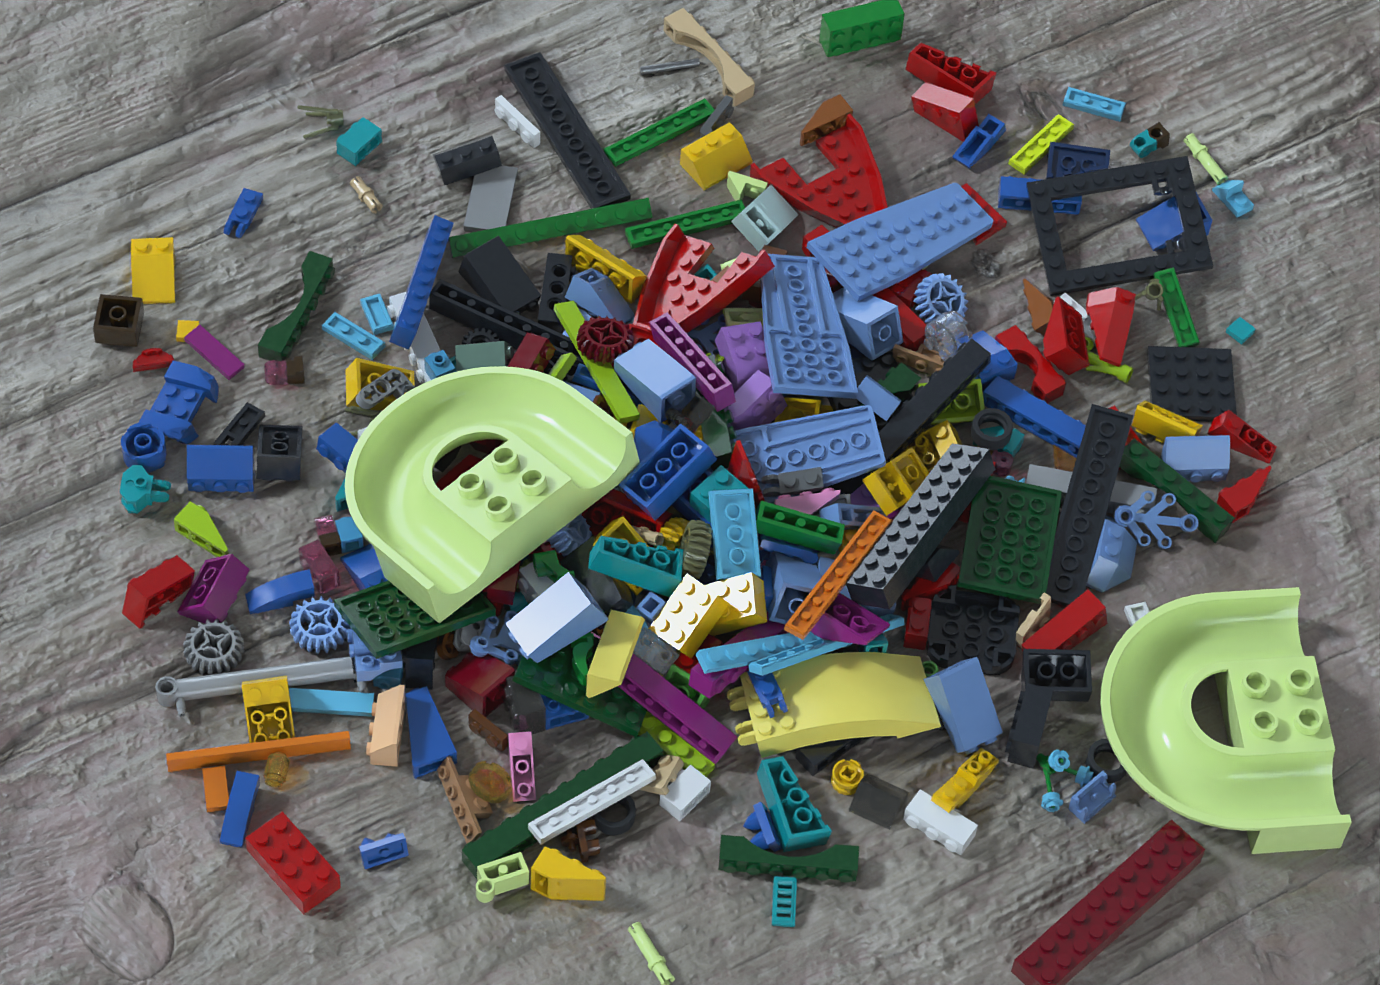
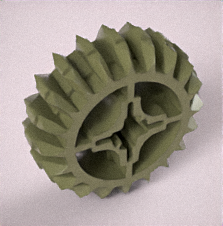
M691 520L685 528L679 548L683 549L682 577L688 574L698 580L704 572L712 538L711 526L704 521Z

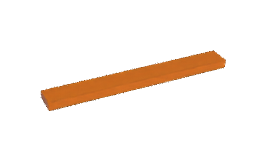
M874 510L785 624V631L801 640L806 638L844 588L846 581L893 520Z
M349 731L167 753L168 772L351 749Z

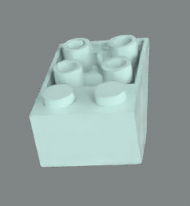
M770 185L731 222L759 252L764 245L769 244L799 214Z

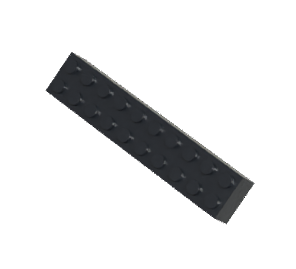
M959 444L950 445L846 581L852 601L861 605L891 609L995 470L989 449Z

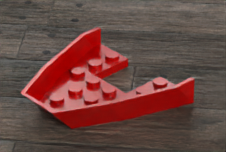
M851 114L847 115L845 126L816 140V147L836 168L824 176L806 184L784 158L761 169L755 163L751 164V178L767 182V188L772 185L788 204L835 228L888 208L882 177L862 126Z
M674 224L663 238L645 280L633 325L651 330L649 322L668 312L678 325L688 333L724 309L772 270L775 265L766 250L762 249L757 256L741 252L718 283L694 276L715 248L712 243L684 235L679 225Z

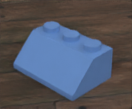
M1230 435L1166 437L1160 459L1191 482H1219L1226 480L1230 469Z

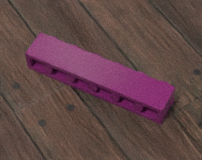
M668 312L649 322L654 341L663 351L696 377V388L717 412L736 402L732 383Z
M767 612L766 623L745 628L724 645L789 632L784 630L785 624L769 621ZM700 663L691 668L689 686L710 699L716 693H721L728 684L734 683L744 672L749 671V666L704 674Z
M632 654L623 682L618 687L716 765L736 740L737 736L635 654Z

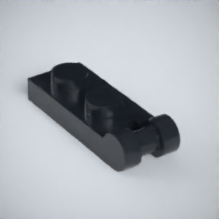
M247 402L215 440L213 445H228L226 442L230 440L232 443L229 446H241L264 419L265 411Z

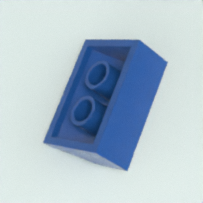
M187 445L188 491L254 492L255 462L253 446Z

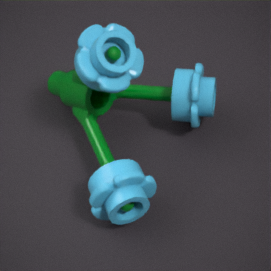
M1054 750L1050 756L1040 753L1036 757V760L1043 768L1048 792L1042 796L1041 807L1048 812H1055L1063 805L1060 794L1052 791L1051 774L1063 771L1076 776L1075 783L1080 784V787L1088 784L1093 777L1090 766L1084 767L1081 765L1078 771L1069 768V755L1064 750Z

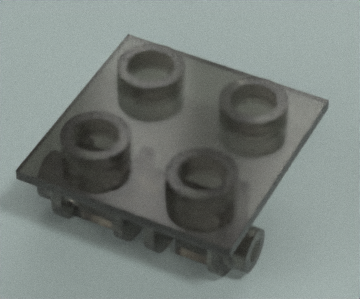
M696 394L681 412L675 408H669L666 411V418L671 422L669 424L671 429L674 430L678 425L682 424L695 434L698 427L711 416L712 411L716 407Z

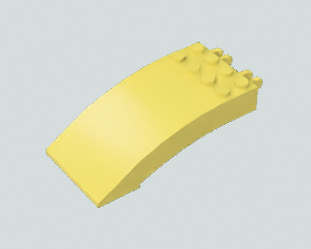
M879 652L823 654L774 671L772 673L783 694L788 712L783 713L780 710L779 704L772 705L775 712V717L773 718L769 717L765 708L763 709L747 672L740 675L742 686L727 692V698L731 701L729 703L730 709L735 712L749 709L751 720L736 725L735 731L740 735L738 743L741 746L757 743L761 758L828 741L873 736H897L898 739L941 727L933 699L923 680L926 678L919 656Z

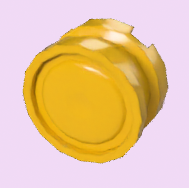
M845 759L838 761L833 767L831 784L834 790L843 795L857 793L861 789L864 778V770H862L861 764L852 759L850 761H845Z

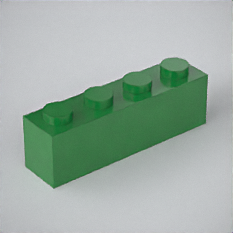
M760 501L755 509L757 533L833 555L842 544L845 524L765 501Z

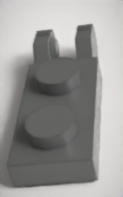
M821 467L779 473L778 475L771 474L761 478L764 485L779 483V487L764 489L763 496L797 495L802 492H816L824 489Z

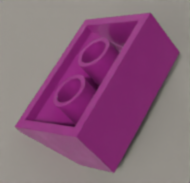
M233 554L205 560L177 613L206 624L207 619L210 623H214L216 618L219 623L223 622L228 616L227 612L231 604L237 599L239 589L245 584L246 576L250 569Z

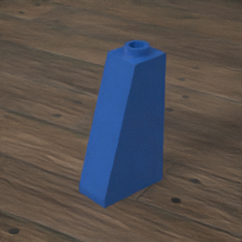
M427 686L415 688L406 693L414 778L437 771V768L447 757H451L453 763L456 764L457 751Z

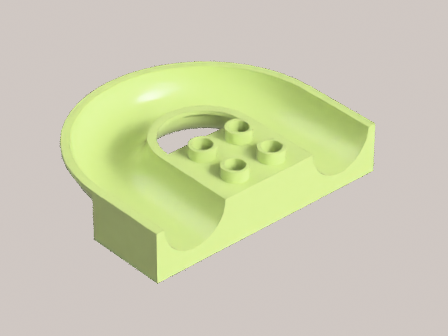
M506 366L472 368L450 373L423 383L408 391L381 411L362 433L353 449L346 470L345 494L352 519L362 535L374 546L384 577L433 619L441 623L620 484L640 464L632 432L565 382L553 376L524 368ZM495 439L507 441L494 449L491 454L470 470L461 474L457 480L442 491L435 485L433 481L434 465L451 450L478 440Z
M1299 587L1195 594L1163 604L1135 622L1118 641L1109 657L1101 685L1100 705L1105 732L1112 750L1130 777L1155 800L1188 819L1222 829L1247 831L1251 854L1341 848L1352 823L1350 814H1340L1335 800L1332 777L1335 746L1315 656H1305L1300 642L1298 606L1301 594ZM1215 674L1229 746L1218 743L1207 736L1197 725L1192 713L1191 699L1194 690L1205 678Z

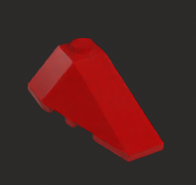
M1113 287L1089 293L1087 295L1086 313L1090 315L1092 321L1090 327L1096 335L1095 344L1099 359L1119 367L1122 362L1133 316L1136 294L1119 287Z
M738 440L734 446L728 471L749 489L753 488L755 508H757L760 501H765L744 447L741 441Z

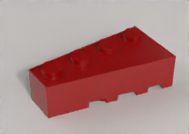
M920 43L909 53L905 69L926 83L974 98L975 105L992 90L997 73L992 70L989 72L981 70V66L974 63L972 66L961 62L962 59L956 56H945V52Z
M1087 589L1022 643V652L1023 649L1071 650L1108 624L1106 607Z

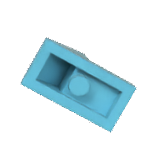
M1227 180L1212 189L1217 197L1236 218L1253 210L1254 204L1242 192L1244 181Z

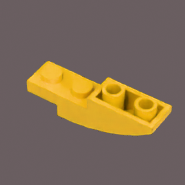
M980 748L958 768L957 773L933 794L931 801L948 813L954 808L958 809L989 776L998 764L999 759L990 752Z

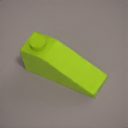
M190 501L174 518L175 531L215 557L228 555V548L207 510L203 506L196 505Z

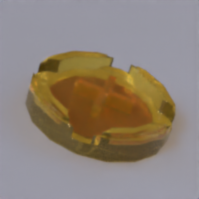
M487 761L477 763L469 773L468 781L471 789L481 799L490 803H500L506 800L512 792V780L507 771L493 762L491 764L486 763Z

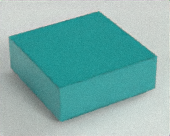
M1239 317L1226 329V333L1242 345L1255 333L1256 328Z

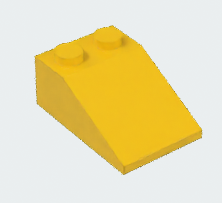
M173 237L131 239L132 297L142 298L143 304L175 303V248Z
M355 358L345 370L346 406L360 407L356 403V396L361 389L392 369L401 371L415 386L414 371ZM391 379V380L389 381L390 385H391L394 381H396V379H394V380ZM376 386L379 392L385 393L382 386ZM370 394L365 399H371L372 395ZM392 394L370 409L384 410L396 400V397Z

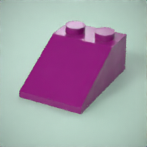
M839 593L812 628L811 632L823 640L867 645L888 629L890 624Z

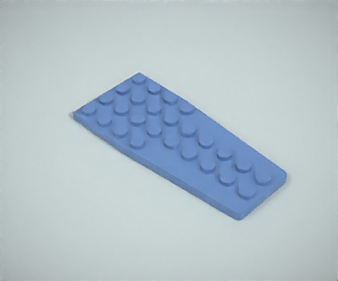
M952 183L851 221L809 241L806 248L859 302L908 278L992 227L993 219L958 183Z
M768 254L775 267L760 279L765 351L773 393L856 399L858 389L850 349L824 266L816 257Z
M870 405L736 430L737 438L734 439V442L741 441L762 494L766 488L779 487V483L764 485L761 478L766 475H778L779 473L821 467L825 488L886 465L877 423ZM711 466L707 469V470H709L711 473L714 472V471L712 470ZM764 496L765 502L774 504L775 499H778L779 496Z

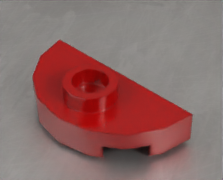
M161 348L146 349L134 359L133 372L168 368L172 361L175 360L171 354L169 355L167 352L162 351Z

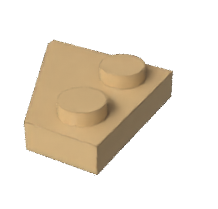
M1043 593L1040 597L1041 606L1036 612L1032 609L1016 632V646L1021 649L1022 643L1051 620V597L1046 593Z
M672 755L661 757L658 760V764L652 768V771L656 774V780L640 788V790L666 796L669 792L667 788L669 781L671 783L675 782L677 774L684 765L682 759Z

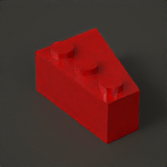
M926 82L911 96L914 112L962 142L965 141L975 126L979 127L974 98Z
M176 555L171 559H166L159 566L147 570L143 575L131 579L127 584L122 614L141 629L145 625V619L151 614L158 615L161 612L159 608L167 601L172 603L191 587L195 570Z

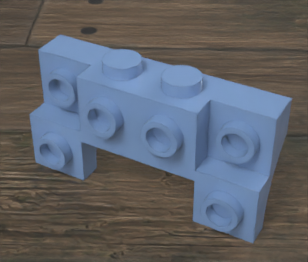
M351 627L347 629L348 643L352 642V644H349L350 658L354 657L357 682L371 681L385 671L403 668L401 650L376 659Z

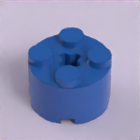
M137 423L130 426L124 436L122 435L123 459L128 468L132 465H142L146 472L149 473L165 465L167 451L165 437L160 428H155L150 423Z

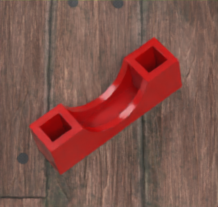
M1014 325L995 336V340L1008 349L1016 362L1027 365L1033 371L1035 378L1033 379L1031 392L1036 398L1044 400L1048 404L1063 396L1066 386L1064 377L1054 370L1051 362L1041 355L1038 347L1028 340L1024 331H1021Z

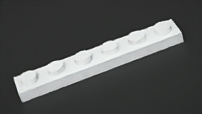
M642 759L528 823V829L538 842L543 844L655 781L656 774Z

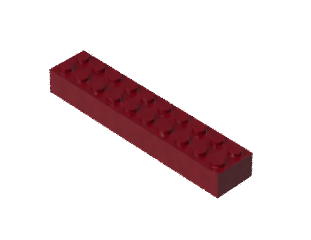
M1171 819L1016 957L1011 972L1025 985H1066L1201 862L1205 849Z

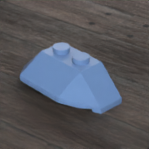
M1108 515L1105 516L1086 586L1101 593L1131 578L1137 541L1122 525L1116 523L1114 518Z

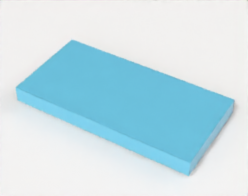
M753 488L709 491L716 580H725L751 572L761 577Z

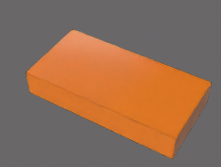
M225 766L202 768L207 812L226 810L229 795Z

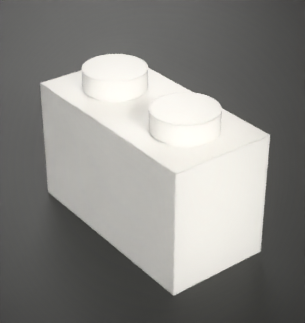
M690 765L686 770L682 769L677 774L675 782L667 785L669 792L666 796L660 795L659 805L678 821H681L710 792L711 781Z

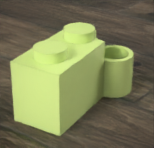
M519 852L477 866L476 898L480 902L487 903L492 901L495 895L528 885L529 870L522 853Z

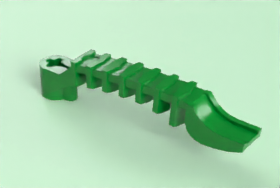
M555 550L532 554L533 567L538 578L547 576L556 583L568 572L575 577L574 571H569L559 565ZM591 631L571 643V648H574L572 667L582 686H587L588 668L586 663L593 655L594 635Z

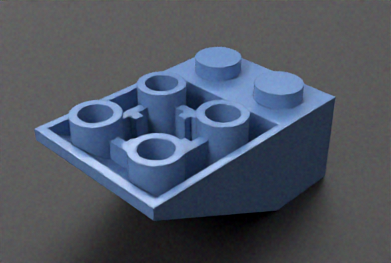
M590 268L573 276L565 298L574 301L577 307L588 310V313L595 317H598V315L601 318L608 316V318L613 319L616 317L617 321L623 320L624 324L635 317L634 312L611 279L606 275Z

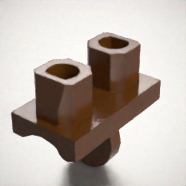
M586 819L575 825V833H573L572 829L566 830V835L561 838L562 846L569 847L570 852H575L576 845H578L581 863L588 862V856L600 853L598 838L586 840L587 835L596 834L594 819Z

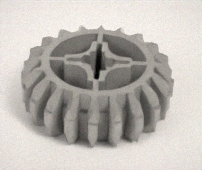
M216 618L214 623H210L207 619L206 624L203 625L199 622L198 628L192 627L191 633L186 634V641L183 643L184 657L188 665H192L194 671L200 670L201 675L205 672H208L209 675H213L215 672L220 674L222 671L228 673L230 667L236 668L237 662L242 660L244 640L241 637L240 631L235 630L233 624L228 626L226 620L219 623ZM203 640H205V642L200 645V648L197 649L198 645H199ZM231 646L230 650L225 655H223V652L228 650L227 648Z

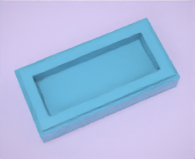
M381 294L360 299V304L374 335L394 329Z

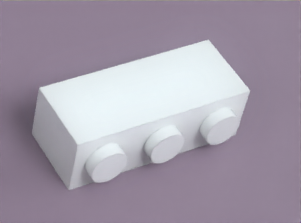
M920 789L906 807L903 820L910 827L924 832L931 840H937L943 844L949 851L962 855L975 837L978 825L954 810L948 813L931 801L932 796Z

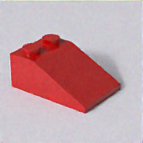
M1061 297L1055 298L1043 339V354L1046 360L1051 361L1059 370H1062L1067 375H1071L1089 366L1082 315Z

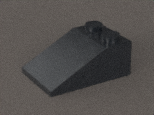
M259 424L256 479L265 481L273 479L285 480L288 482L300 480L303 426Z

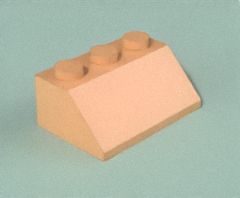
M398 685L379 693L377 703L373 702L372 716H375L374 722H370L369 736H372V741L367 742L366 755L370 756L371 765L398 767L406 708L405 685Z

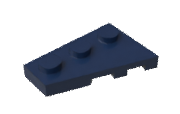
M1050 142L1046 179L1108 169L1110 150Z

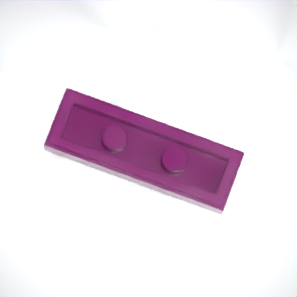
M198 325L184 337V341L228 380L244 369V363L201 325Z

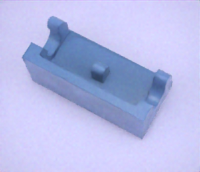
M868 375L857 388L858 395L856 399L864 405H870L873 412L885 421L888 420L901 402L899 398Z
M1104 771L1100 772L1071 797L1068 809L1084 824L1116 797V784L1112 783L1109 785L1107 783V774Z

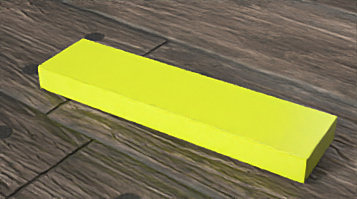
M1058 114L1009 159L1008 164L1025 175L1049 152L1050 142L1059 143L1073 130L1074 124Z

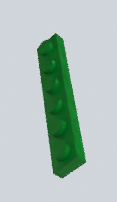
M704 98L604 148V153L616 167L706 122L715 109Z
M741 199L625 228V235L631 249L662 242L674 224L679 225L684 235L733 224L731 221L745 209V206Z

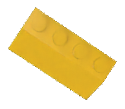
M568 235L566 237L565 255H573L572 264H576L577 271L581 273L593 268L611 279L622 297L630 304L639 297L647 278L641 270L633 268L625 260L617 258L607 249H602L592 240L586 239L581 235Z

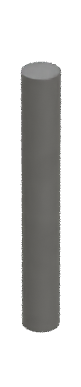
M699 58L643 66L640 67V73L643 75L700 66Z

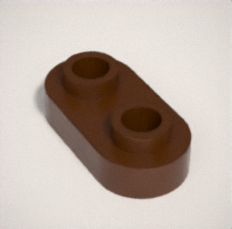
M455 630L439 636L436 649L438 655L443 660L456 658L460 652L453 645Z

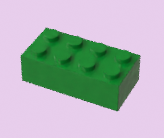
M879 0L822 14L819 41L827 57L839 56L844 53L876 47L890 42L893 43L901 40L905 13L898 0Z

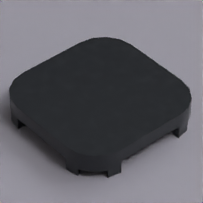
M949 585L948 589L935 594L931 606L927 639V655L930 660L938 667L946 669L960 661L977 657L983 674L1000 675L1007 672L1013 665L1017 651L1016 632L1020 616L1019 606L1008 597L956 590L957 585Z

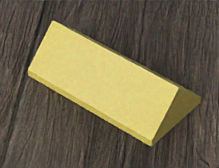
M611 610L608 617L609 620L606 622L587 674L586 696L588 698L622 684L645 621L643 617Z

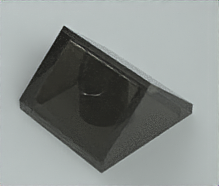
M867 774L860 780L849 812L890 830L909 792Z

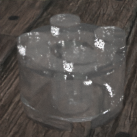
M955 311L944 312L926 325L924 344L928 349L934 350L942 360L946 361L949 357L953 358L962 343H967L971 338L973 339V334L971 330L968 332L966 328L968 323L959 313Z

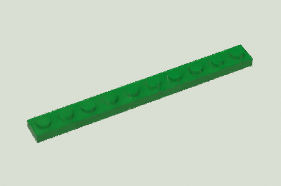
M649 198L452 236L449 237L448 241L452 258L466 255L497 236L501 238L506 247L651 219L653 215Z

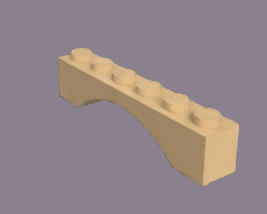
M682 8L664 18L663 31L674 43L695 49L714 64L721 76L722 94L733 98L732 105L734 107L754 96V80L747 76L741 66L731 59L729 53L724 51L718 42L711 38L706 29L695 21L691 13Z

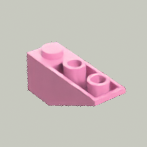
M827 488L821 490V493L815 494L807 491L795 497L781 495L778 499H775L774 504L815 516L819 513V509L825 508L839 499L840 490L834 491V488Z
M531 732L508 733L513 802L536 800Z

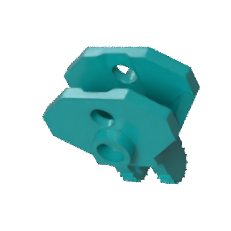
M132 465L122 475L120 486L121 503L128 513L138 514L147 505L152 506L153 502L169 501V494L163 491L170 490L171 483L165 480L154 479L153 475H148L142 465Z

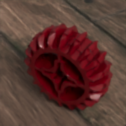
M599 315L597 319L590 317L589 321H584L580 325L576 338L581 355L587 356V360L593 359L595 363L602 362L603 365L605 363L613 365L614 359L618 355L626 353L634 346L633 331L629 329V325H624L623 320L617 321L616 317L613 319L608 318V316L601 318Z

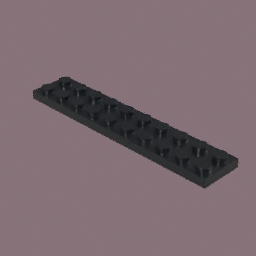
M541 52L504 65V71L590 208L593 209L630 200V192Z
M1095 404L1091 405L1055 533L1046 594L1051 597V603L1067 607L1085 592L1134 415Z

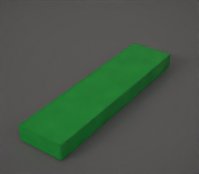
M1174 267L1155 272L1153 274L1154 279H1159V283L1163 287L1162 302L1178 347L1199 345L1200 341Z

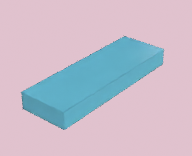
M1068 87L1063 106L1120 122L1126 103Z
M336 312L322 325V330L371 360L385 347L384 341Z

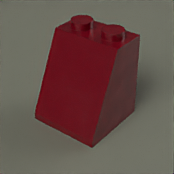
M470 652L463 657L457 666H452L445 674V687L472 711L476 709L483 716L487 717L515 693V682L512 681L515 669L489 654L484 657H478Z

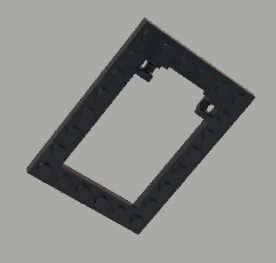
M1188 156L1026 183L1050 296L1154 279L1153 274L1155 272L1174 267L1176 275L1213 269V261ZM1165 182L1166 186L1159 187V183ZM1149 184L1152 185L1154 195L1162 196L1172 193V197H1175L1183 232H1181L1182 238L1178 241L1172 242V239L1165 241L1168 254L1073 270L1066 269L1051 201Z

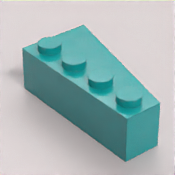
M600 536L590 552L588 569L670 598L682 579L683 549L676 548L675 551L667 550L666 546L658 545L657 548L647 547L646 543L642 542L629 544L624 539Z
M782 756L762 760L757 776L783 852L826 845L832 830L821 819V813L810 802L806 790H802L798 783V778L785 758Z

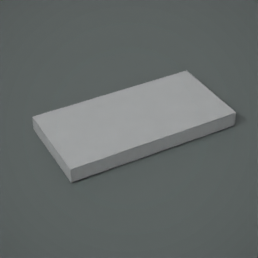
M501 166L474 176L464 222V231L477 232L507 226L518 173L517 167Z

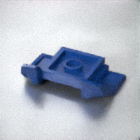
M172 361L164 375L166 382L152 408L144 411L138 423H150L151 426L160 428L164 436L188 445L199 437L191 423L205 397L213 403H217L219 386L215 377L203 369L190 364Z

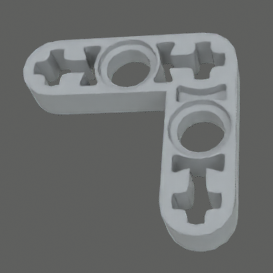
M392 369L362 388L356 396V403L363 409H370L392 394L398 399L404 395V392H408L416 387L401 371ZM391 379H392V380L396 379V381H394V382L390 385L389 381H390ZM376 386H382L385 393L379 392ZM371 394V399L366 400L365 398Z

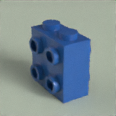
M532 690L546 730L589 719L588 715Z

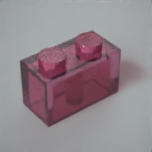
M318 539L299 548L300 563L304 570L310 569L313 584L320 595L340 586L339 571Z

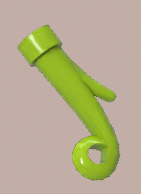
M1085 337L1089 363L1094 365L1087 366L1086 370L1106 373L1117 377L1118 380L1124 383H1128L1134 368L1126 364L1117 367L1100 360L1099 355L1090 352L1094 346L1093 341Z

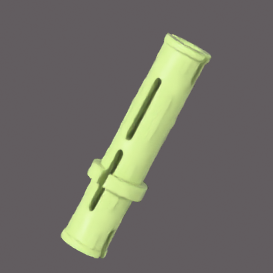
M1194 133L1187 135L1183 140L1184 143L1192 151L1193 157L1198 159L1211 175L1216 184L1219 185L1228 180V176L1225 175L1207 152L1208 148L1199 142Z
M640 922L632 924L634 929L630 926L628 932L646 958L650 971H654L661 985H670L669 979L673 982L675 977L666 966V959L664 956H660Z

